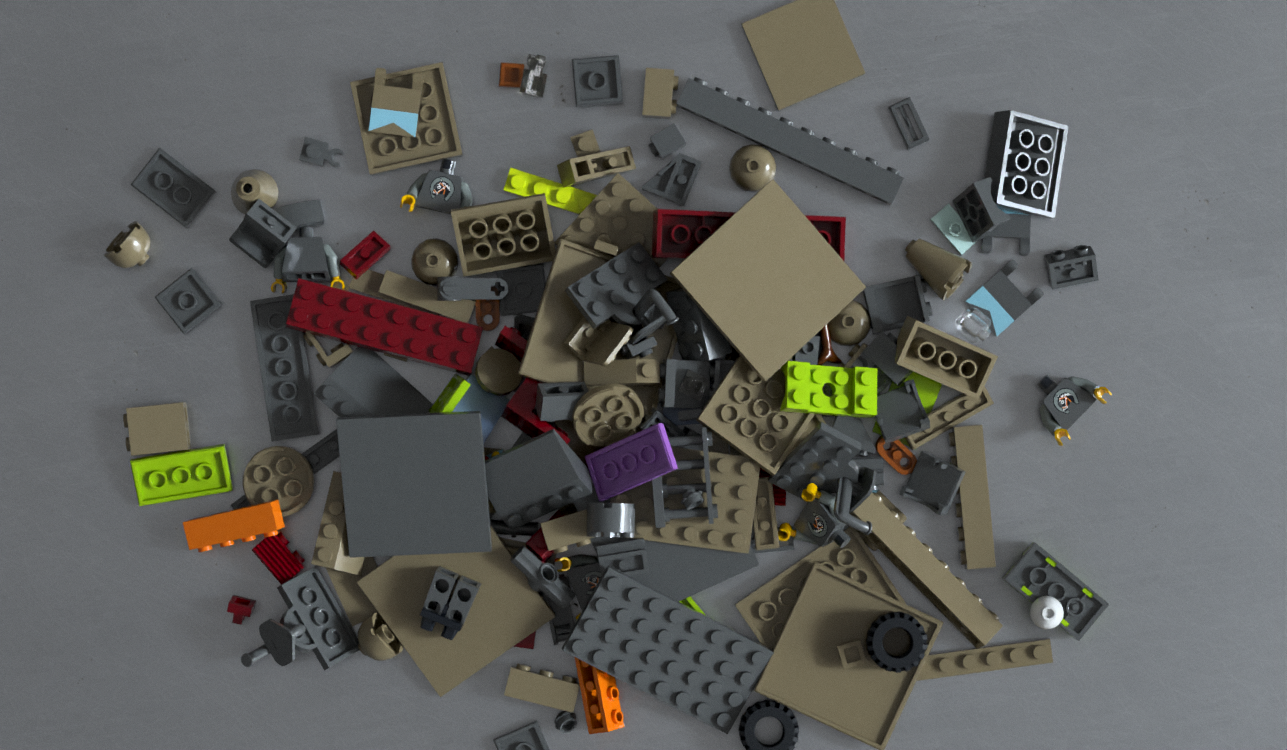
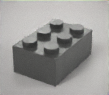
M682 287L666 292L667 304L673 310L676 317H679V320L673 323V329L677 336L678 350L682 360L710 361L732 353L729 341Z

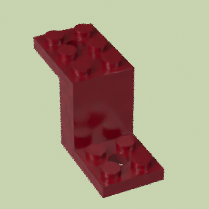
M504 326L499 333L495 345L514 354L521 363L527 340L522 337L521 332L517 329ZM526 378L506 405L501 417L531 438L554 429L568 445L571 439L567 437L568 434L559 427H552L547 421H540L538 414L535 415L533 413L535 411L537 386L541 382Z

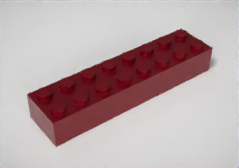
M653 210L652 258L685 259L736 212ZM805 215L844 261L846 217Z
M298 278L286 322V328L311 333L316 336L467 376L472 372L483 327L300 278Z

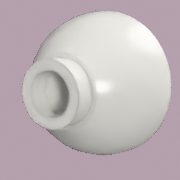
M1042 596L1036 599L1030 609L1033 623L1042 629H1052L1058 626L1064 615L1061 603L1051 596Z

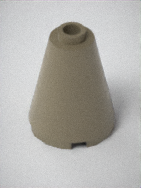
M253 169L245 171L233 182L231 188L233 204L245 215L258 199L271 208L278 201L279 191L275 180L262 170Z
M913 239L905 249L908 261L943 301L945 297L948 299L964 281L962 279L964 271L968 274L972 267V262L922 239L917 241Z

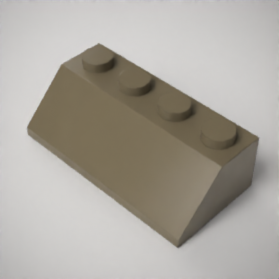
M909 316L906 317L897 337L896 364L976 399H979L998 358L993 353Z
M333 471L311 564L361 576L365 557H349L341 472Z

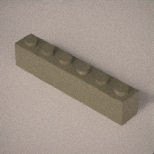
M983 426L952 427V432L948 433L949 446L954 447V456L950 457L951 464L966 471L956 493L958 494L959 503H955L956 518L960 517L961 527H957L958 540L963 541V550L959 552L960 563L965 565L967 570L996 567Z

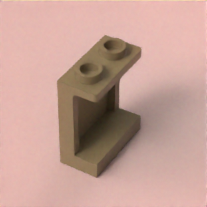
M185 402L126 408L127 413L123 414L124 427L128 428L129 437H126V449L131 451V456L191 449L187 405Z

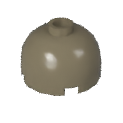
M751 144L743 146L734 153L730 160V176L735 185L742 190L760 191L775 177V159L769 150L760 145Z
M134 221L127 226L131 230L128 232L121 231L106 248L108 253H105L104 256L118 267L131 268L136 264L141 266L149 258L147 254L151 243L149 234L137 221Z
M438 238L427 239L421 242L413 251L411 258L412 270L423 283L437 285V277H453L456 274L458 255L453 246L445 240Z
M852 300L828 323L830 339L840 346H852L859 344L867 337L871 327V319L868 310L863 304Z
M377 612L373 613L362 622L358 630V647L362 654L377 661H384L402 652L403 645L380 614L377 615Z

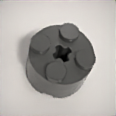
M587 503V537L634 538L635 504Z

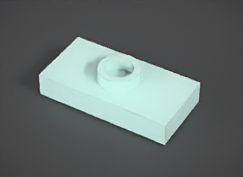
M950 204L946 205L930 219L960 255L976 243L972 242L960 216Z

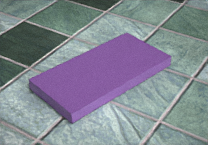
M663 423L653 425L585 456L599 501L610 499L678 469Z

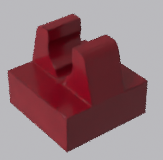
M233 595L227 608V612L234 613L232 623L242 625L245 616L250 617L253 613L256 600Z

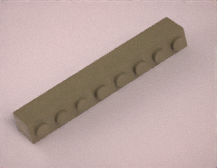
M872 492L858 508L851 513L849 512V514L864 522L870 521L872 523L871 533L865 536L976 648L985 646L1002 628L1003 625L999 622V617L994 612L988 611L982 605V600L966 588L964 581L959 577H955L949 571L948 565L942 560H938L932 554V549L916 538V533L899 520L900 518L896 512L888 509L883 504V500L878 494Z

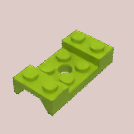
M787 361L781 367L785 374V397L780 411L872 418L877 415V368L810 365L809 362ZM824 384L832 388V395L830 397L826 396L822 391Z

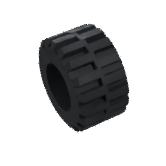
M891 611L878 616V619L871 623V627L867 631L866 645L869 655L879 667L889 672L901 673V671H909L912 667H916L919 664L918 662L924 658V653L928 646L926 641L927 634H925L923 626L913 616L900 611ZM892 628L904 629L911 639L909 649L900 656L888 654L883 647V637Z
M769 700L758 701L753 706H749L741 717L739 736L746 750H793L796 742H798L799 727L797 719L792 711L783 704ZM768 716L778 719L783 727V734L780 740L770 745L761 743L755 736L757 722Z

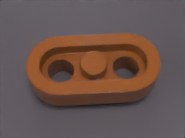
M491 286V291H494L495 295L498 296V289L495 286ZM500 299L476 300V323L478 326L483 327V330L492 331L499 325ZM486 315H491L493 318L490 324L484 322Z
M880 436L875 444L877 453L898 473L903 475L912 473L917 463L915 455L899 440L890 442V448L885 450L883 448L885 441L883 436ZM902 458H907L905 465H900Z

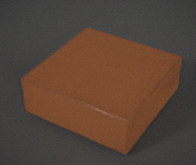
M501 62L499 87L523 89L524 64Z

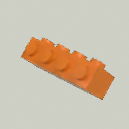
M278 499L183 522L189 550L198 548V552L211 550L214 544H220V547L233 545L236 539H242V542L252 541L256 539L255 535L264 534V537L274 536L278 534L277 530L285 527Z
M574 657L589 734L604 733L624 727L615 677Z

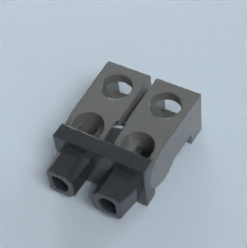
M439 566L435 572L420 614L422 616L420 628L432 632L436 622L445 625L441 636L453 640L457 632H460L464 626L482 583L462 575L452 598H450L459 574Z

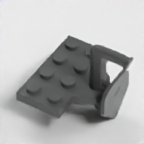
M640 242L568 286L565 290L593 329L612 317L618 324L628 325L633 329L635 336L630 341L632 344L646 340L665 323L666 325H671L679 320V317H676L661 294L655 290L668 279ZM655 306L663 315L656 320L652 317Z
M821 422L786 457L777 473L773 476L769 474L768 482L802 499L803 489H806L810 483L816 484L818 491L823 490L829 493H836L833 510L835 517L840 522L863 532L865 535H869L872 531V523L870 521L864 522L852 516L849 512H853L870 496L875 487L877 472L852 460L861 451L862 443Z
M316 566L277 587L289 609L283 613L280 623L274 619H269L260 625L259 632L265 644L250 653L243 654L241 662L245 667H251L254 662L271 653L279 665L286 666L295 660V650L301 652L313 650L325 671L359 651V642L356 634Z

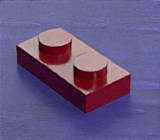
M373 230L340 260V265L357 280L390 250V245Z

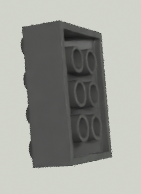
M1013 110L995 112L985 178L991 177L992 179L991 195L1000 210L1055 218L1068 133L1067 125Z
M357 347L313 393L339 417L427 413L433 406L424 395L375 351L362 347Z
M554 429L485 460L488 498L498 516L511 530L592 494V478L589 469Z

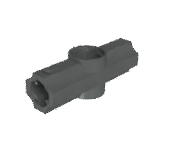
M524 545L511 557V562L527 576L529 586L534 591H543L561 609H564L576 596L575 592L558 578V571L554 565L550 563L543 564Z

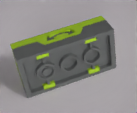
M1032 542L1022 554L1023 557L1015 566L1011 567L1002 579L1032 604L1042 596L1056 598L1061 603L1064 611L1063 619L1058 626L1075 640L1079 641L1108 607L1109 603L1037 543Z

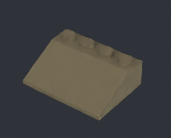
M545 193L451 210L463 277L553 261L556 249Z

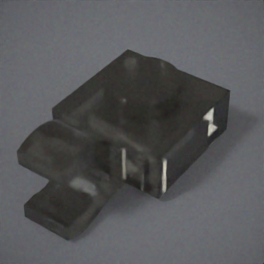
M528 55L527 65L529 69H524L519 92L543 98L547 74L542 73L546 63L545 56Z

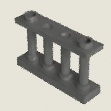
M702 427V435L668 437L671 447L703 444L704 459L676 461L678 467L676 470L705 468L706 483L667 486V483L662 484V476L653 479L656 528L666 527L665 522H670V519L708 517L709 524H714L713 518H718L717 504H712L708 446H713L712 432H707L706 427ZM690 489H695L696 492L702 491V493H707L708 507L690 510L686 508L669 510V507L664 508V498H668V495L684 494Z

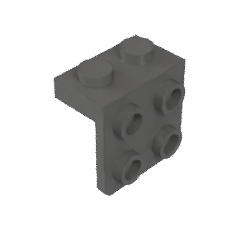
M663 359V364H660L662 388L658 389V402H661V407L704 408L709 401L710 363L707 361Z

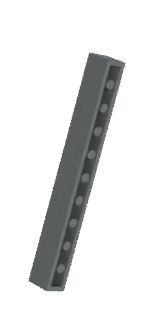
M695 77L694 80L688 78L677 102V107L888 205L893 203L904 179L899 176L901 172L891 167H887V170L879 167L878 161L870 157H866L864 160L858 157V152L848 147H845L844 150L835 146V141L823 137L821 140L815 137V132L805 127H802L801 130L792 126L793 122L786 118L780 117L778 120L771 116L772 112L762 107H759L758 110L750 107V102L743 98L737 97V100L728 96L729 92L719 87H716L715 90L707 87V82Z

